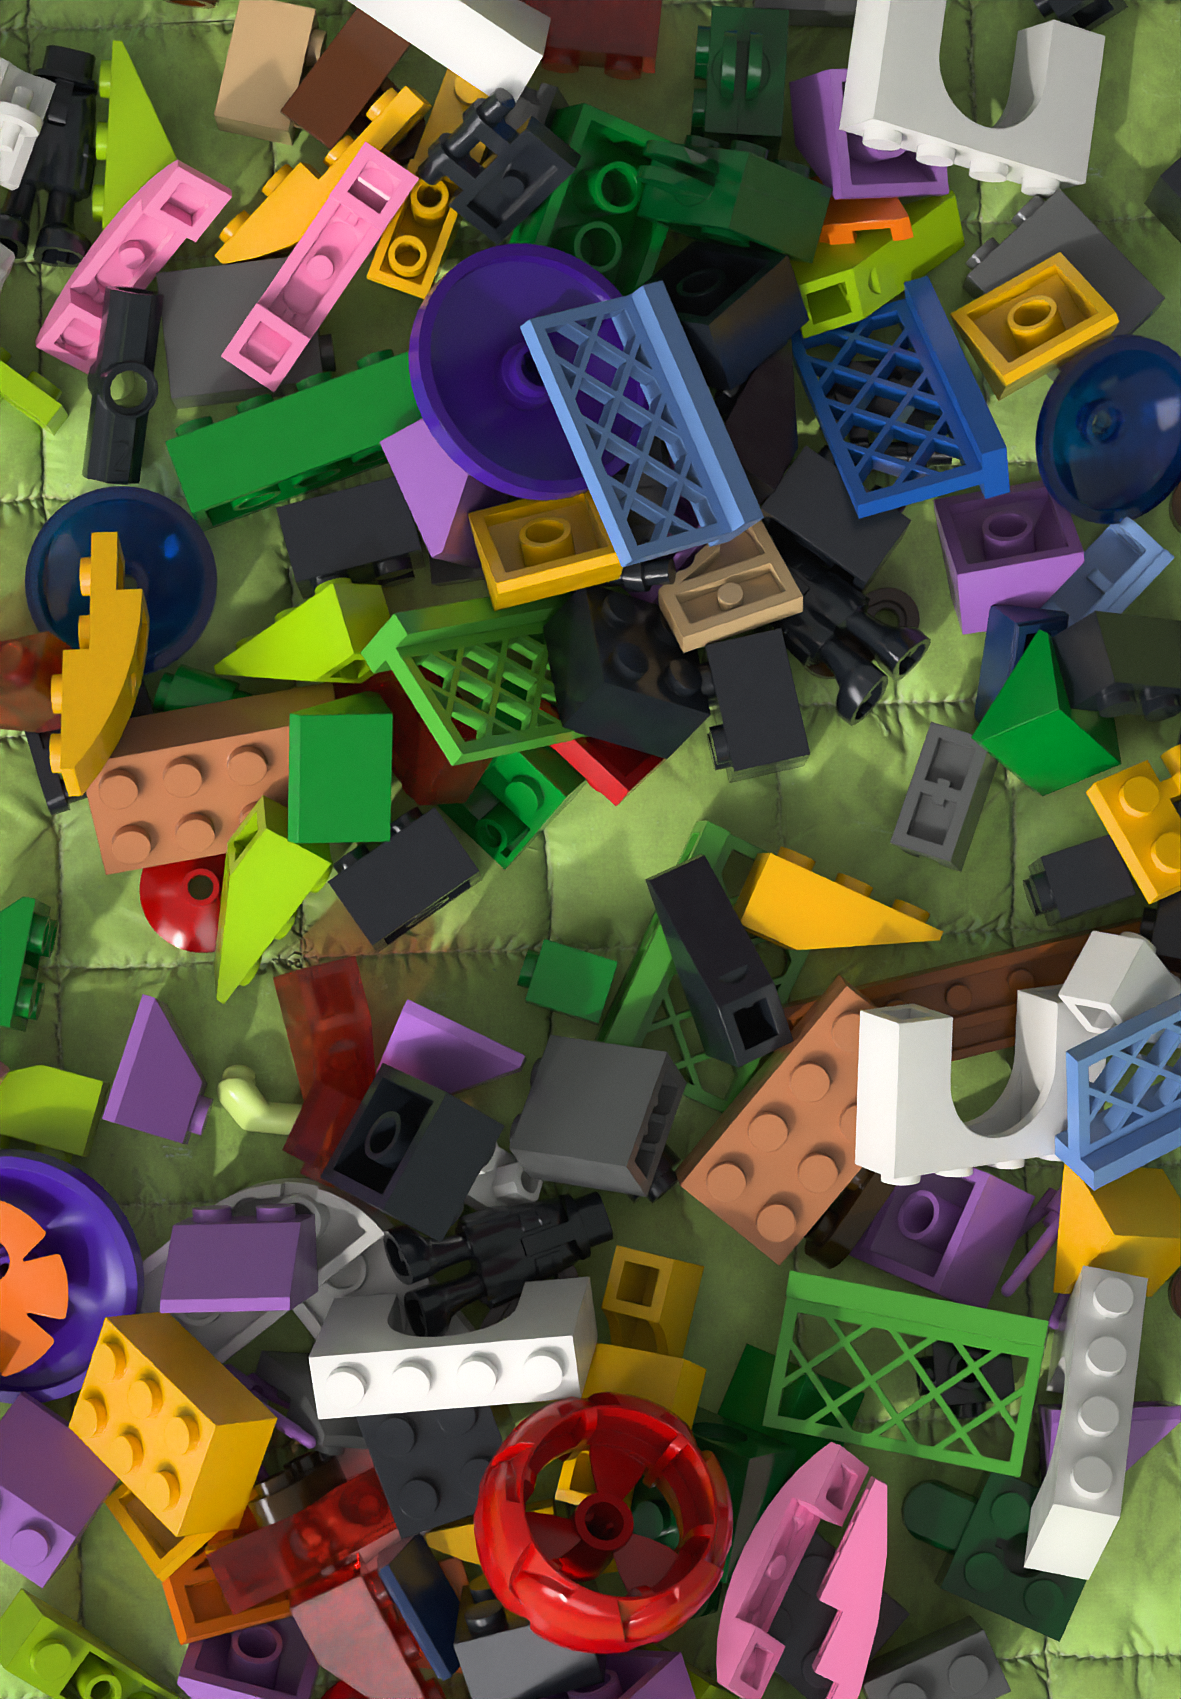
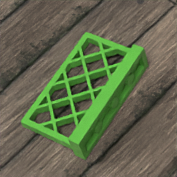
M571 591L494 611L489 596L394 613L360 652L373 673L393 671L452 766L572 741L581 737H590L574 732L575 730L562 727L559 719L539 709L541 699L557 707L554 683L545 679L546 669L550 670L543 626L573 595ZM511 648L532 660L531 670L506 657L507 649ZM466 656L489 669L487 679L462 666L463 657ZM418 665H422L443 677V687L440 688L426 680ZM502 677L527 690L526 701L501 688ZM457 686L483 699L482 709L480 710L455 696ZM496 708L522 721L521 730L518 731L496 719ZM451 716L477 730L476 740L465 742L453 724Z
M696 821L676 865L700 854L705 855L730 903L735 905L739 895L729 897L721 874L731 851L753 860V862L758 853L769 852L730 834V831L710 821ZM655 909L594 1041L640 1048L647 1033L670 1025L681 1056V1060L675 1061L674 1064L678 1070L685 1067L690 1082H686L683 1095L723 1114L751 1080L760 1058L741 1067L731 1065L735 1076L724 1099L702 1089L694 1064L711 1057L707 1056L705 1051L690 1055L679 1021L692 1017L690 1008L675 1013L667 989L673 976L678 973ZM757 936L750 938L753 945L766 941ZM784 949L788 961L782 974L772 978L781 1004L787 1002L811 949ZM662 1002L667 1017L652 1022Z
M790 1270L785 1294L787 1299L762 1426L1021 1478L1044 1350L1049 1333V1321ZM799 1313L825 1318L840 1340L809 1362L794 1341ZM836 1320L862 1326L846 1336ZM872 1328L889 1330L904 1354L872 1375L851 1343ZM900 1333L926 1339L910 1349ZM937 1340L953 1343L968 1364V1367L936 1388L915 1355ZM964 1345L990 1350V1352L975 1362ZM845 1347L866 1380L836 1400H833L813 1368ZM792 1351L802 1367L787 1376ZM1001 1353L1029 1358L1024 1386L1001 1401L979 1368ZM909 1360L930 1393L898 1414L877 1381ZM974 1373L995 1405L965 1426H962L941 1394ZM804 1374H807L827 1406L805 1421L779 1416L784 1388ZM871 1386L891 1416V1419L871 1433L854 1431L839 1407ZM1022 1396L1016 1424L1006 1406ZM935 1399L956 1432L935 1446L919 1444L903 1420ZM832 1412L842 1428L816 1422ZM1000 1412L1015 1434L1010 1462L982 1456L967 1433ZM897 1425L907 1441L880 1435ZM961 1438L972 1454L944 1448Z

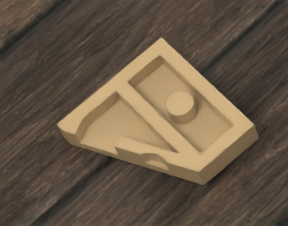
M762 520L729 542L709 547L707 544L695 555L691 566L676 573L674 584L663 585L658 589L659 607L683 653L803 612V595Z

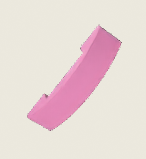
M365 142L221 357L275 393L419 178Z
M180 160L174 161L157 173L123 206L90 247L85 257H83L44 321L35 339L36 347L88 374L90 367L97 359L106 286L119 285L146 289L155 278L156 273H159L186 238L194 242L199 239L232 198V190Z
M830 1442L814 1454L785 1483L754 1527L734 1569L720 1617L716 1667L717 1682L742 1699L762 1698L786 1647L767 1634L820 1520L823 1519L842 1527L868 1473L869 1467L841 1445Z

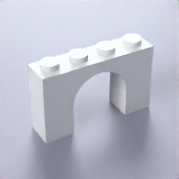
M857 0L839 130L862 136V143L873 149L892 151L902 148L917 153L916 160L926 165L946 167L955 164L968 168L969 176L976 180L985 182H1004L1008 180L1021 184V192L1033 197L1039 195L1041 198H1050L1059 188L1062 190L1086 183L1106 36L1057 20H1051L1018 31L1008 101L999 120L992 128L970 120L955 106L942 80L939 54L947 0Z
M1063 984L1017 990L1015 1057L1008 1084L999 1099L988 1111L973 1120L962 1122L955 1110L951 1096L953 1017L916 1004L860 1010L855 1164L881 1174V1181L884 1183L914 1185L920 1182L921 1175L931 1173L946 1177H966L972 1175L973 1167L987 1165L998 1169H1018L1024 1167L1025 1159L1035 1157L1049 1161H1061L1055 1155V1135L1068 1129L1066 1051L1100 1033L1087 1031L1058 996ZM1106 1058L1089 1066L1090 1082L1094 1083L1106 1066ZM1104 1104L1100 1108L1098 1113L1104 1111Z
M1083 1265L1059 1320L1058 1328L1055 1329L1047 1391L1064 1395L1051 1461L1042 1486L1031 1507L1024 1567L1089 1580L1120 1518L1148 1278Z
M590 1277L525 1282L516 1310L506 1319L477 1331L442 1337L405 1335L398 1293L334 1298L308 1357L318 1419L561 1400L571 1396L581 1398L598 1339Z

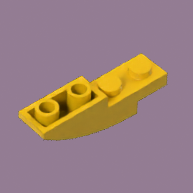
M448 68L414 159H410L406 169L418 177L419 180L383 232L367 274V279L422 299L426 297L435 285L463 217L448 206L454 191L459 186L447 176L437 185H429L420 177L418 167L429 157L428 148L443 133L452 134L463 123V113L477 98L487 99L489 97ZM480 141L469 153L475 161L482 165L489 148Z
M405 86L399 93L393 88L387 90L368 110L366 116L372 122L358 138L354 140L350 135L345 136L327 154L323 163L329 169L323 175L308 163L300 162L294 169L289 164L282 166L262 188V192L267 198L253 214L250 215L246 210H243L223 229L219 238L225 244L214 256L222 264H234L262 260L293 250L363 144L367 142L405 168L390 152L433 106L414 88Z
M118 532L91 533V557L80 558L79 570L82 596H90V615L79 616L78 637L80 649L63 650L62 674L52 675L51 678L52 709L54 714H61V733L50 735V765L52 773H62L69 796H82L102 771L117 746L131 716L142 682L146 661L150 616L143 589H125V559Z

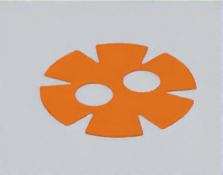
M0 1200V1243L6 1248L10 1258L9 1269L6 1275L0 1279V1373L6 1377L32 1365L54 1343L53 1337L28 1316V1313L64 1319L67 1314L69 1296L67 1273L59 1254L23 1261V1258L45 1237L46 1231L25 1212Z

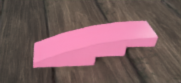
M872 1475L816 1593L820 1601L838 1609L812 1664L815 1673L833 1681L825 1699H858L878 1625L887 1558V1484Z

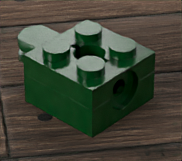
M712 5L710 25H698L694 79L706 80V88H694L690 135L714 140L723 145L722 149L728 150L732 140L749 142L768 149V161L773 162L774 159H778L783 125L789 10Z
M686 135L684 144L658 140L646 141L643 154L652 159L651 166H639L636 179L646 184L637 216L700 242L785 254L789 256L791 261L813 264L833 189L809 179L811 171L809 167L782 159H774L773 162L768 161V149L739 140H732L729 150L722 149L723 145L719 142L695 135Z
M697 1406L691 1431L696 1439L698 1448L701 1451H712L725 1474L732 1501L733 1535L732 1545L728 1551L723 1568L724 1573L717 1587L689 1620L717 1612L723 1582L729 1583L731 1581L736 1564L754 1527L780 1489L792 1477L797 1448ZM643 1474L634 1489L631 1506L634 1520L632 1533L655 1540L674 1550L679 1544V1529L675 1516L656 1485L649 1489L642 1482L645 1477Z
M983 1470L972 1495L935 1479L922 1480L912 1486L904 1496L901 1506L904 1526L914 1538L947 1552L934 1582L945 1591L1060 1642L1087 1580L1024 1567L1031 1507L1040 1488L1014 1476Z

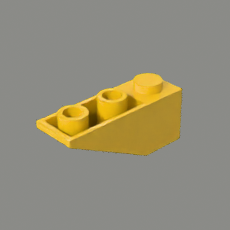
M782 846L777 856L772 853L757 854L734 906V910L746 932L783 949L790 950L940 941L943 931L926 924L930 913L899 899H895L892 907H888L869 898L873 887L842 873H838L835 881H831L812 872L816 861Z

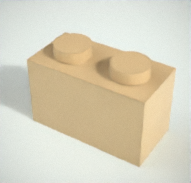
M276 0L239 1L214 112L219 130L293 145L296 127H300L280 113V111L307 76L310 67L315 65L325 51L327 31L318 29L319 22L316 9Z

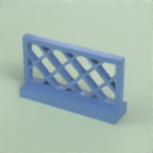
M663 281L642 285L631 295L532 318L520 326L622 568L708 543L709 547L729 542L764 518ZM612 318L624 346L623 351L597 336L602 320ZM557 331L579 345L573 364L555 353L547 333ZM591 353L617 368L611 388L585 372ZM629 376L640 383L649 404L648 411L623 396ZM578 389L605 405L598 424L581 414L575 400ZM616 413L642 427L636 447L610 432ZM654 436L665 442L675 465L674 470L648 455ZM604 449L630 464L624 484L607 475L601 461ZM642 472L668 487L662 507L636 492ZM680 495L690 501L701 526L700 528L696 529L674 515ZM630 509L656 524L650 542L637 546L627 522ZM668 532L673 534V536L667 537Z
M1181 994L1066 1051L1068 1129L1055 1135V1155L1094 1191L1181 1146V1056L1173 1067L1166 1065L1181 1043ZM1166 1028L1147 1056L1139 1053L1152 1034ZM1113 1055L1095 1082H1090L1089 1066ZM1131 1064L1139 1066L1121 1094L1113 1091ZM1158 1074L1166 1077L1163 1081L1151 1086ZM1105 1101L1113 1104L1112 1107L1098 1113Z

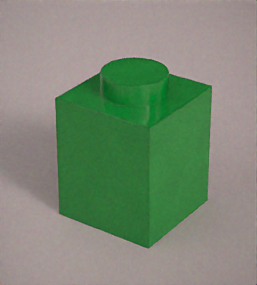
M544 939L540 952L528 949L517 985L528 989L525 1003L598 1026L618 962Z

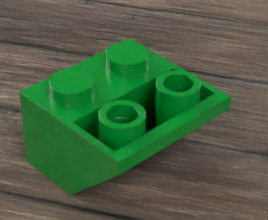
M507 679L501 684V688L526 701L527 690ZM483 700L479 702L475 707L481 710ZM496 708V719L518 731L521 730L522 721ZM461 722L457 730L464 741L476 740L477 730ZM544 746L455 766L450 764L440 748L413 783L505 870L586 785L587 780L555 749Z
M23 896L0 911V1027L26 1032L28 1019L37 1021L40 1016L45 992V983L37 982L36 980L41 956L51 957L58 928V921L50 919L51 907L34 898Z

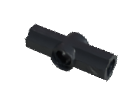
M106 286L97 359L90 367L87 376L88 389L92 395L82 475L87 479L121 485L139 484L148 413L154 406L158 396V382L154 376V367L164 295L160 292L137 287ZM124 371H132L135 378L133 390L128 396L113 400L110 390L112 381L118 374Z

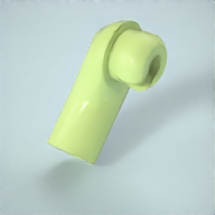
M231 1065L223 1071L222 1081L217 1086L219 1102L242 1129L250 1132L300 1136L302 1104L268 1102L255 1086V1072L246 1065Z

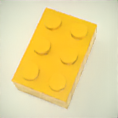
M152 1312L105 1317L69 1428L176 1537L239 1528L278 1418L170 1313Z

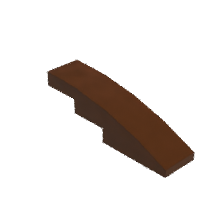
M357 8L286 102L280 113L329 150H332L413 44Z

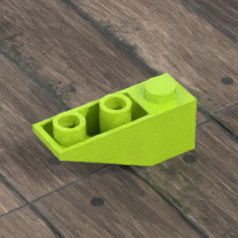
M113 40L112 60H101L99 75L100 97L109 98L108 122H98L96 130L97 160H106L105 184H94L92 217L93 222H102L103 230L123 206L151 178L177 160L123 41Z
M949 190L947 195L931 196L903 205L910 219L914 236L912 238L893 241L890 228L856 231V242L853 244L830 245L819 242L813 264L790 260L809 317V321L799 329L803 339L865 319L904 291V282L923 277L963 248L965 241L954 191Z
M336 578L318 585L314 590L315 595L300 606L278 613L274 618L275 623L260 634L251 635L238 641L235 645L236 650L214 665L216 674L314 682H364L376 673L372 672L360 652L391 618L381 585L353 584L350 578Z
M262 795L227 842L214 958L216 1000L225 1004L238 985L246 986L251 982L259 969L264 951L274 938L281 940L287 935L296 919L297 908L309 892L317 893L323 888L333 869L330 844L289 842L288 808Z
M45 1065L9 1071L0 1084V1147L9 1149L10 1141L13 1137L35 1143V1152L51 1155L71 1164L73 1154L90 1157L110 1083Z
M23 1588L20 1589L0 1618V1664L8 1672L53 1699H183L72 1618Z

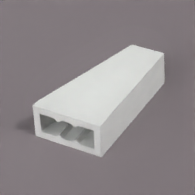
M348 0L488 96L497 88H504L513 96L515 103L543 57L551 21L550 17L520 0Z

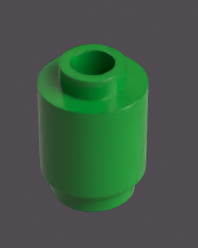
M180 664L175 675L168 672L163 674L155 695L153 708L167 712L253 696V694L239 690L240 683Z

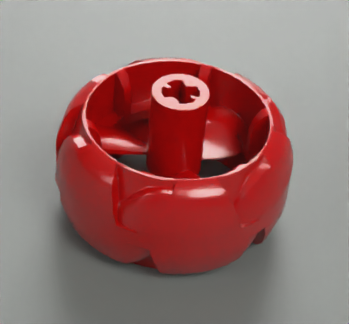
M599 1392L592 1394L588 1398L571 1396L539 1408L523 1419L503 1441L487 1466L479 1484L478 1503L474 1512V1536L481 1568L490 1588L507 1610L530 1621V1629L535 1635L552 1644L572 1651L591 1654L628 1652L641 1645L651 1642L658 1643L684 1626L715 1590L724 1573L723 1568L726 1557L732 1545L733 1509L731 1495L725 1474L714 1453L709 1450L701 1451L698 1448L690 1427L678 1415L662 1405L631 1394ZM581 1451H589L591 1470L597 1493L584 1498L568 1519L543 1513L525 1512L526 1502L535 1490L537 1475L546 1465L556 1458L562 1462L577 1458ZM643 1474L645 1477L642 1482L649 1489L656 1485L675 1516L679 1529V1544L674 1550L655 1540L632 1533L634 1527L633 1516L623 1499L631 1492ZM614 1559L627 1595L625 1597L602 1594L585 1588L574 1581L586 1582L597 1578Z

